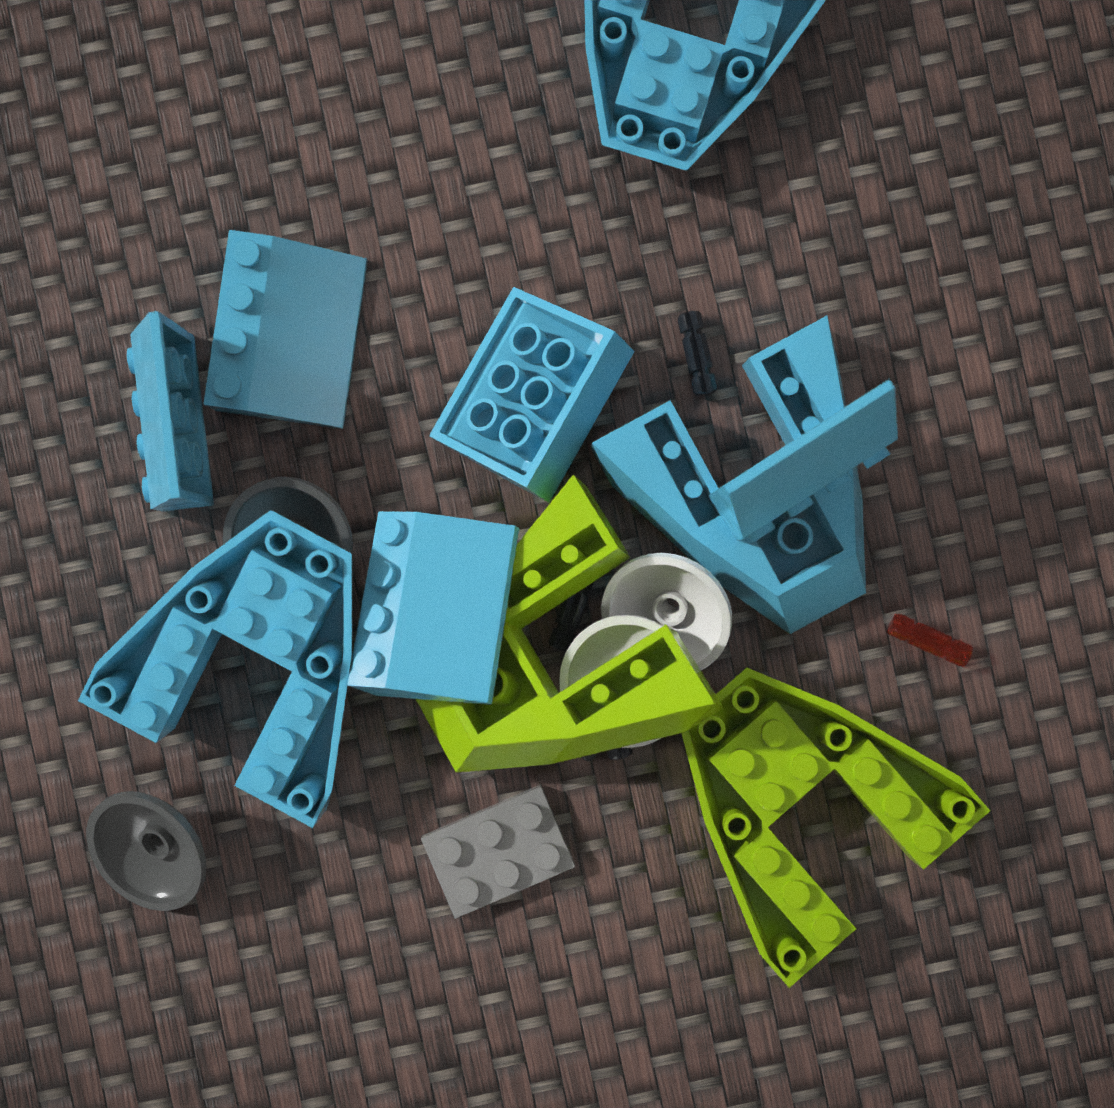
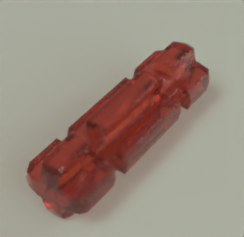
M895 614L888 626L887 633L903 641L908 639V644L939 658L945 656L946 661L957 666H966L973 652L971 645L956 639L952 641L951 636L923 623L917 622L914 624V619L903 614Z

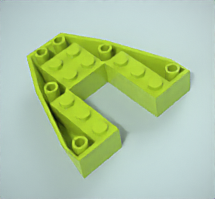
M575 475L569 479L516 546L492 705L416 699L456 773L549 765L688 731L724 708L677 631L666 624L560 693L556 689L522 628L631 558L587 486Z
M745 668L716 694L724 708L688 731L683 732L682 737L705 825L759 954L790 988L854 932L856 928L768 828L773 822L833 771L909 859L924 870L988 814L990 810L960 776L843 707L752 669Z

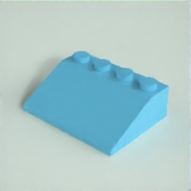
M229 230L203 405L219 412L343 429L367 258L276 236Z
M513 287L429 436L514 485L550 502L635 351L615 331Z
M159 311L149 312L130 334L132 347L127 349L128 367L130 372L135 374L137 390L132 392V406L135 415L140 417L142 433L137 435V449L140 458L145 460L147 477L142 478L143 497L147 503H150V508L157 511L212 506L214 501L194 335Z
M887 380L709 494V498L735 538L741 540L749 536L752 542L757 541L776 528L772 523L773 519L786 511L790 518L794 517L814 504L810 496L821 488L825 487L828 493H831L850 481L852 477L848 471L863 462L865 467L869 468L890 455L886 446L898 439L895 387L890 380Z
M379 511L347 685L376 696L492 705L519 528L514 525L422 512Z

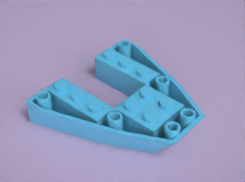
M584 0L585 48L601 144L687 171L755 100L826 0H739L725 45L645 21L644 18L650 0Z
M828 316L749 357L742 365L785 445L846 407ZM671 400L592 442L591 449L615 490L689 559L706 568L723 588L789 634L866 593L863 498L857 466L848 471L852 477L850 481L831 493H828L825 487L821 488L810 496L814 504L790 518L787 511L772 520L776 527L774 530L757 541L752 542L749 536L741 540L735 538L708 495L719 488Z
M270 510L193 566L96 662L78 701L157 743L176 728L221 635L223 634L292 671L234 786L313 828L325 813L332 793L352 657V553Z

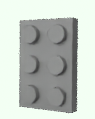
M541 784L426 833L421 837L455 919L575 867L574 860Z

